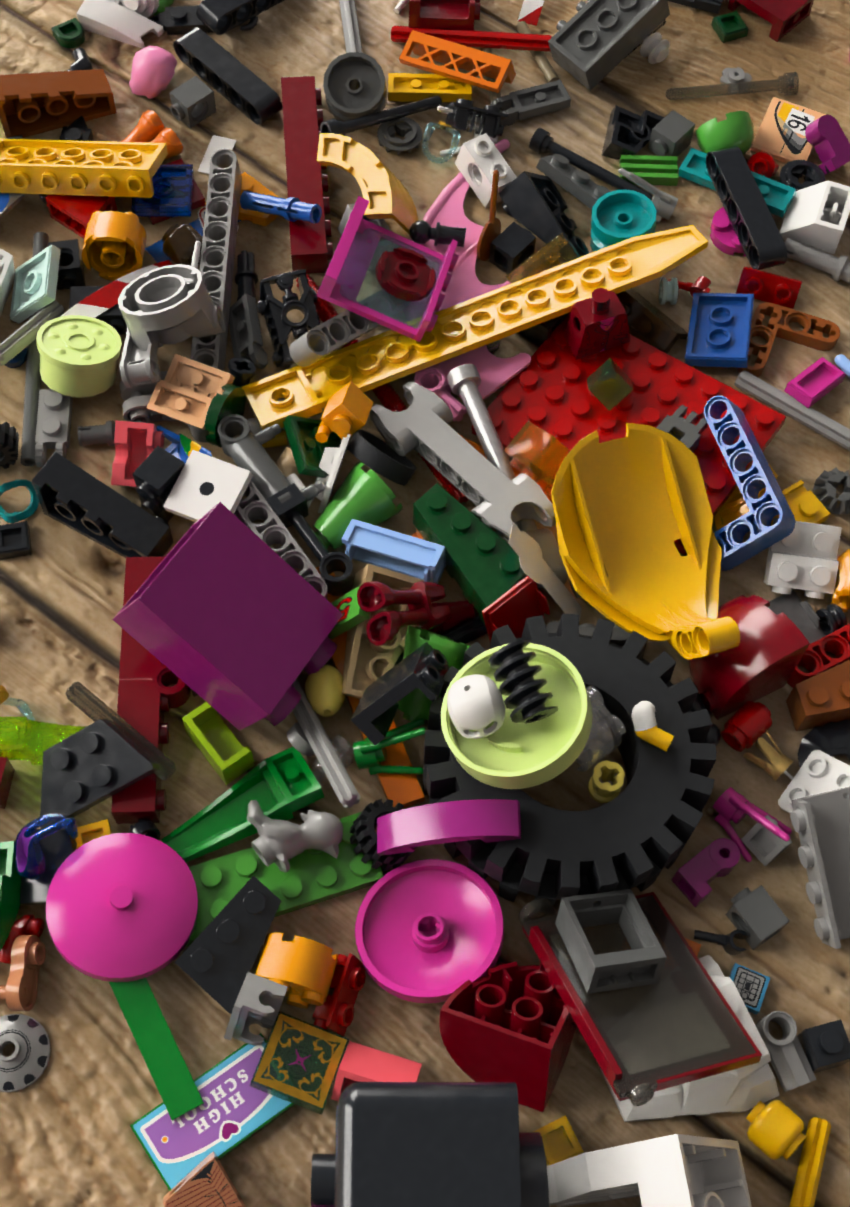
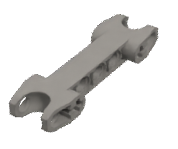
M409 381L403 385L404 397L410 405L408 409L401 412H392L382 405H375L371 408L370 418L390 448L400 456L406 455L413 449L417 451L476 505L471 510V513L507 543L513 522L516 524V522L523 519H534L544 526L552 527L556 524L553 504L545 495L540 485L525 473H520L512 480L504 475L448 425V423L453 421L452 412L447 404L434 392L415 382Z

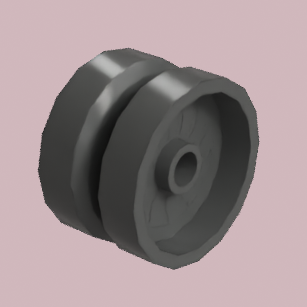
M349 52L339 55L329 64L324 74L323 88L329 111L337 121L345 122L384 110L387 98L386 79L382 67L374 58L364 53Z

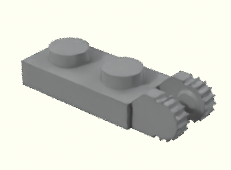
M39 389L35 435V463L37 467H43L46 463L47 449H55V452L66 458L67 449L70 445L73 397L64 396L52 389Z

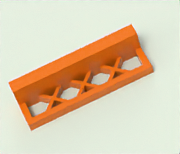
M412 30L399 57L402 64L496 93L500 92L504 82L512 84L516 75L511 59ZM412 50H413V52H414L415 55H418V56H421V57H419V58H412V57H409V56H410V54H411V52H412ZM433 60L444 63V65H435ZM458 68L464 69V70H467V71H470V72H468V73H466V74H465V73H461V72H459ZM483 76L496 79V81L494 83L491 81L484 80Z

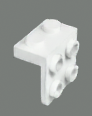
M813 750L780 796L778 805L784 811L791 813L793 811L791 800L849 787L850 766L821 750Z

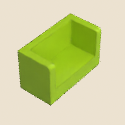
M207 702L182 718L187 735L225 785L255 766L250 748L241 745L217 711Z

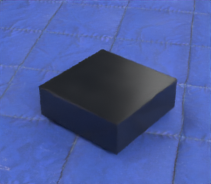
M27 521L0 525V560L32 555L30 528Z

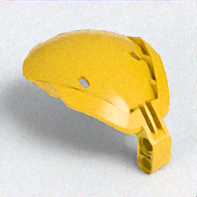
M626 423V437L599 443L597 430L581 439L563 459L555 476L551 491L556 518L559 553L575 591L603 616L629 633L635 631L648 638V641L660 642L667 640L684 659L705 657L737 647L740 643V631L736 622L731 617L717 619L722 549L712 530L714 516L707 497L697 456L684 443L671 434L650 425ZM675 540H681L687 553L686 556H680L674 544Z

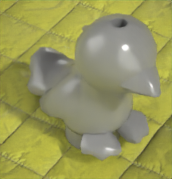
M257 800L249 802L246 818L257 829L260 836L251 842L258 857L267 867L275 862L279 870L284 873L290 870L288 860L296 857L306 849L321 850L337 859L339 843L342 840L344 829L342 822L334 814L308 810L307 814L300 813L301 819L304 821L301 825L287 820L271 819L264 815Z

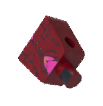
M597 288L592 292L591 298L576 302L572 306L564 338L576 360L630 342L627 314L615 292L604 288Z

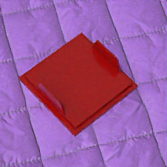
M526 576L482 610L490 644L493 631L500 627L508 625L516 639L522 637L526 618L543 615L544 619V613L550 615L547 598L538 590L537 583L529 576Z

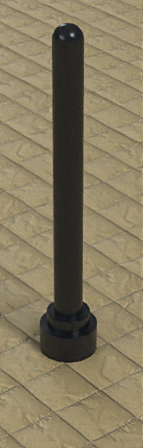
M433 96L345 122L330 119L321 123V133H334L345 136V134L436 108L441 106L442 99L440 96Z
M538 128L533 134L529 144L531 150L539 154L549 152L553 155H563L573 166L618 190H634L652 200L653 197L649 192L557 144L548 131Z

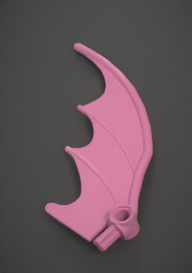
M502 139L495 146L500 153H503L510 147V142L507 139ZM461 172L442 190L423 218V221L428 222L431 228H436L437 222H440L442 226L466 228L464 247L456 246L454 254L459 255L453 271L447 272L452 275L445 292H440L445 295L439 311L511 284V281H505L503 284L487 285L480 282L476 276L477 245L484 227L470 221L464 214L465 196L470 185ZM431 239L425 244H420L442 255H445L449 247L447 244H437V246H434L435 240ZM428 261L427 265L430 269L433 267L437 276L439 267ZM429 296L421 301H409L408 308L402 312L406 324L422 318ZM484 345L415 372L414 382L440 397L451 410L453 421L459 422L463 419V415L467 410L464 405L451 395V388L447 380V375L451 370L463 364H474L481 378V384L478 386L482 399L485 400L527 368L531 363V357L527 353H520L511 358H499L491 354L487 346Z

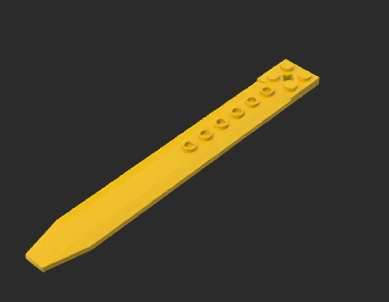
M694 225L631 237L434 313L438 315L433 330L431 333L425 331L420 342L394 330H389L336 350L307 367L297 365L241 388L245 392L246 401L261 430L274 424H278L280 428H283V421L288 415L309 418L322 413V408L326 407L329 397L350 381L364 393L571 312L572 306L576 302L591 298L592 292L597 288H604L618 294L657 279L706 249L708 241ZM421 318L405 325L417 329ZM279 398L285 399L284 401L278 402Z

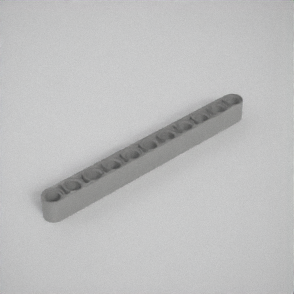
M230 149L216 151L210 160L199 269L214 304L219 305L222 310L226 329L225 333L202 338L193 337L190 357L192 360L222 371L225 369L242 182L237 156ZM188 425L195 440L203 443L208 442L205 436L209 435V431Z

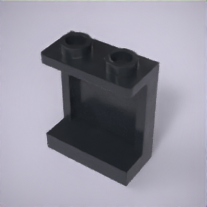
M427 642L366 688L351 721L374 745L382 741L386 737L399 707L398 701L416 688L420 689L432 702L439 697L445 681L443 678L449 670L445 656L439 650L433 649Z

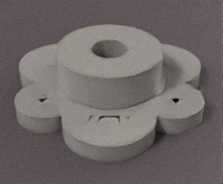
M725 68L720 82L726 85L728 91L735 92L738 89L746 90L752 77L750 74L744 73L742 68Z

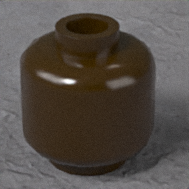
M174 224L162 237L163 252L175 264L191 266L195 242L200 241L199 266L203 236L189 224Z

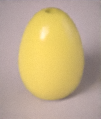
M324 665L318 672L308 674L305 682L306 697L312 709L320 716L330 717L339 711L345 699V695L342 694L343 675L335 667Z

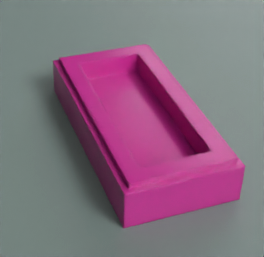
M821 357L788 382L784 391L805 407L810 408L842 383L846 374Z

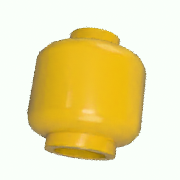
M773 1100L768 1105L759 1101L746 1117L751 1123L747 1130L748 1139L772 1160L783 1157L787 1161L807 1137L802 1133L805 1126L804 1121L780 1100Z

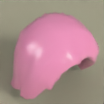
M158 46L145 47L136 52L129 82L132 93L152 99L157 97L162 90H166L175 73L176 58L170 52Z

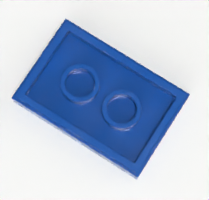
M693 294L685 353L686 364L704 367L747 368L754 294Z

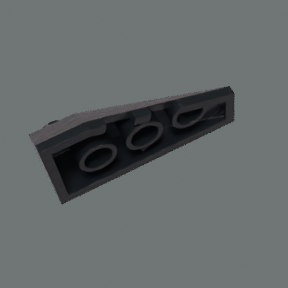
M524 171L498 193L504 202L502 206L509 216L514 217L568 262L590 254L583 240L575 236L573 231L577 226L574 220L569 219L565 215L564 210L568 208L566 202L548 176Z

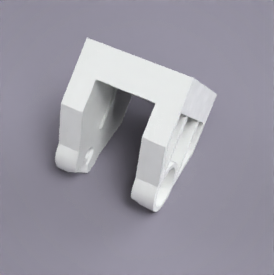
M674 1134L585 1152L555 1164L547 1165L550 1206L566 1207L640 1196L642 1207H752L739 1143L735 1140Z

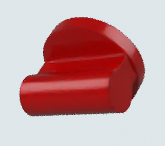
M757 152L747 162L750 171L767 178L775 176L779 168L773 156L767 152Z

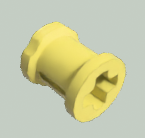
M608 760L599 762L594 767L593 776L588 783L590 796L599 803H608L619 795L624 783L625 772L623 768L616 762Z

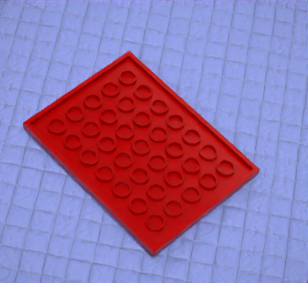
M570 313L551 333L550 338L545 340L532 355L530 365L516 375L487 408L505 453L552 480H555L563 459L573 447L595 430H597L599 435V443L626 437V423L650 425L656 428L667 415L672 416L682 404L688 407V411L683 418L686 419L692 411L699 414L697 421L694 423V425H697L702 418H705L704 406L707 401L716 395H722L740 407L762 452L784 425L786 416L631 334H629L630 342L576 360L564 338ZM727 410L722 413L721 418L725 416ZM472 425V434L477 436L474 426ZM708 425L701 434L698 448L693 453L697 456L707 497L715 517L736 489L737 484ZM740 435L734 439L733 444L739 440ZM753 461L747 464L745 471L751 468ZM675 540L674 544L678 552L686 555L687 553L681 540Z

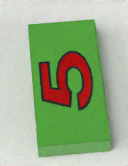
M361 585L331 603L343 615L328 634L329 638L334 639L370 618V612L363 611L357 601V592Z

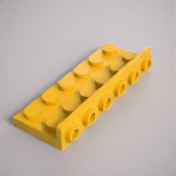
M0 138V193L151 198L154 195L152 178L168 155L166 143Z

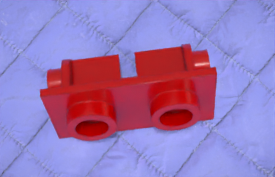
M744 266L736 294H754V299L793 309L802 281Z
M351 953L348 956L338 954L330 989L334 990L333 995H328L322 1006L316 1005L312 1015V1019L315 1020L313 1027L323 1031H327L329 1028L341 1038H344L347 1027L353 1021L356 998L366 980V969L355 955Z

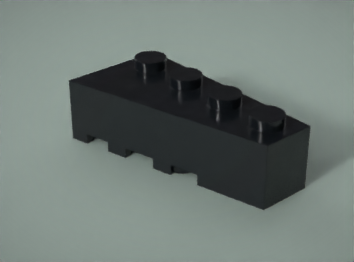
M57 452L53 453L31 480L45 515L124 558L164 556L174 543L170 526L165 520L151 515Z

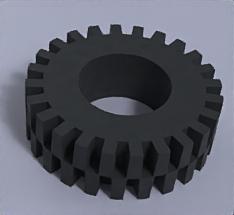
M562 614L556 633H547L543 615L526 618L521 638L516 639L508 625L493 631L489 648L492 649L520 640H530L533 644L549 647L559 652L578 670L590 697L593 714L592 725L603 731L616 745L624 761L627 775L626 789L615 799L600 807L583 811L559 810L541 804L528 796L522 789L493 787L480 782L468 774L458 763L449 748L441 726V708L445 693L451 681L460 670L453 666L450 667L443 678L445 681L441 690V698L438 697L431 703L428 730L425 731L423 790L424 795L429 794V804L477 799H507L520 802L521 839L485 843L481 839L444 843V847L453 859L463 854L469 859L468 868L476 872L484 880L489 875L499 881L498 896L508 901L514 902L518 892L521 891L535 896L534 909L551 912L556 900H561L563 897L625 890L637 886L640 892L646 890L656 881L664 867L669 869L674 864L703 815L702 810L711 796L714 779L708 778L716 762V744L704 743L712 726L707 709L691 711L698 693L695 684L690 678L675 685L671 683L670 680L676 661L665 651L651 663L643 659L648 638L635 631L631 633L623 647L610 642L614 622L599 618L593 635L587 636L579 634V615ZM478 642L471 645L465 651L462 667L486 651ZM639 702H651L656 710L654 713L657 727L674 736L667 752L640 739L635 734L631 714L633 707Z

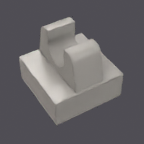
M769 815L765 816L766 819L778 826V822L775 819H772ZM758 822L741 839L764 866L773 862L792 843L791 836L790 840L786 842Z

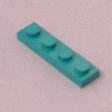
M691 148L679 168V176L716 191L706 168L707 153ZM751 171L770 213L783 218L795 197L796 189Z

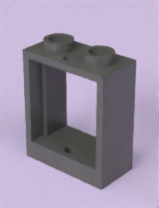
M631 889L573 895L561 899L555 925L587 994L659 982L667 956ZM619 923L632 950L595 955L582 927Z

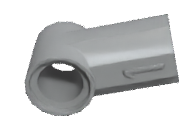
M773 1011L760 1019L756 1024V1028L770 1053V1062L783 1091L787 1092L817 1080L796 1035L797 1026L793 1017L784 1011ZM770 1021L776 1022L782 1028L783 1037L781 1040L774 1039L768 1031Z

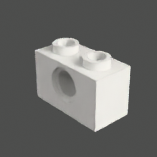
M487 133L462 144L455 165L483 206L488 208L491 204L494 170L499 171L498 193L515 180L517 176ZM498 193L497 203L503 201Z

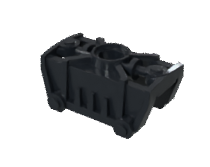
M305 269L271 276L260 281V301H257V310L261 316L264 315L274 349L272 361L276 367L283 368L295 363L291 359L287 344L291 332L294 339H298L308 330L320 325L319 316L314 304L316 303L317 294L309 286ZM297 277L301 297L300 300H298L297 294L292 293L291 291L293 287V279H296ZM276 283L279 289L285 292V295L282 297L283 303L274 298L270 284ZM293 309L300 310L304 314V319L299 323L290 322L286 317L287 313Z

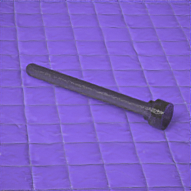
M789 72L774 80L670 88L666 91L665 95L669 100L778 91V93H783L784 96L797 95L799 78L797 72Z

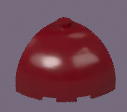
M741 595L719 606L717 619L731 617L739 628L740 643L737 647L709 656L689 659L692 680L698 688L707 711H711L717 720L740 709L747 701L754 702L784 687L810 644L786 614L782 612L776 615L768 608L770 602L756 595L745 597Z
M517 961L502 964L488 969L486 976L473 983L467 980L451 994L440 1009L439 1027L441 1037L451 1058L475 1082H516L518 1103L544 1112L564 1066L577 1025L541 961L540 965L518 966ZM563 962L584 999L585 987L574 964Z

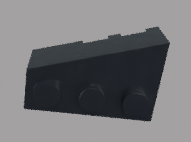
M255 876L244 885L175 961L184 972L230 1014H232L247 972L251 971L281 903V900Z

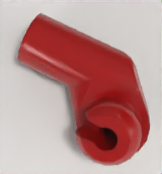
M33 914L23 915L15 921L0 951V962L11 964V948L14 940L19 935H37L40 937L44 930V921L41 918H35Z

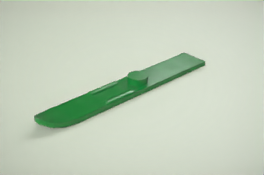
M146 977L128 982H109L171 1120L173 1121L204 1104Z

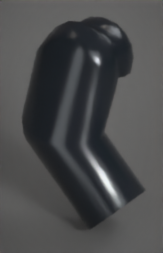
M76 48L72 53L75 62L70 65V69L67 71L93 69L86 51L83 48Z

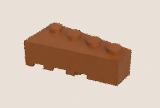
M103 69L0 75V122L6 138L20 135L25 138L63 128V126L71 125L80 116H83L85 121L117 113L113 93Z
M850 660L795 684L786 699V703L796 731L821 727L830 722L850 720Z

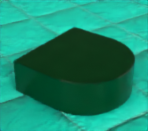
M76 17L51 28L55 39L65 48L79 47L85 41L83 27Z

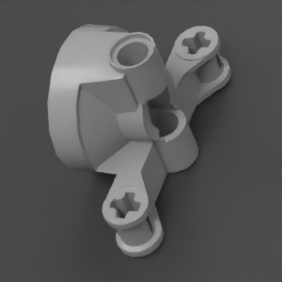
M183 264L163 266L135 278L122 290L118 298V304L127 325L126 338L119 364L123 384L129 389L134 388L135 384L141 382H159L160 369L157 351L158 347H162L163 344H176L191 336L202 338L225 333L226 326L222 310L219 305L214 304L201 271L195 267Z

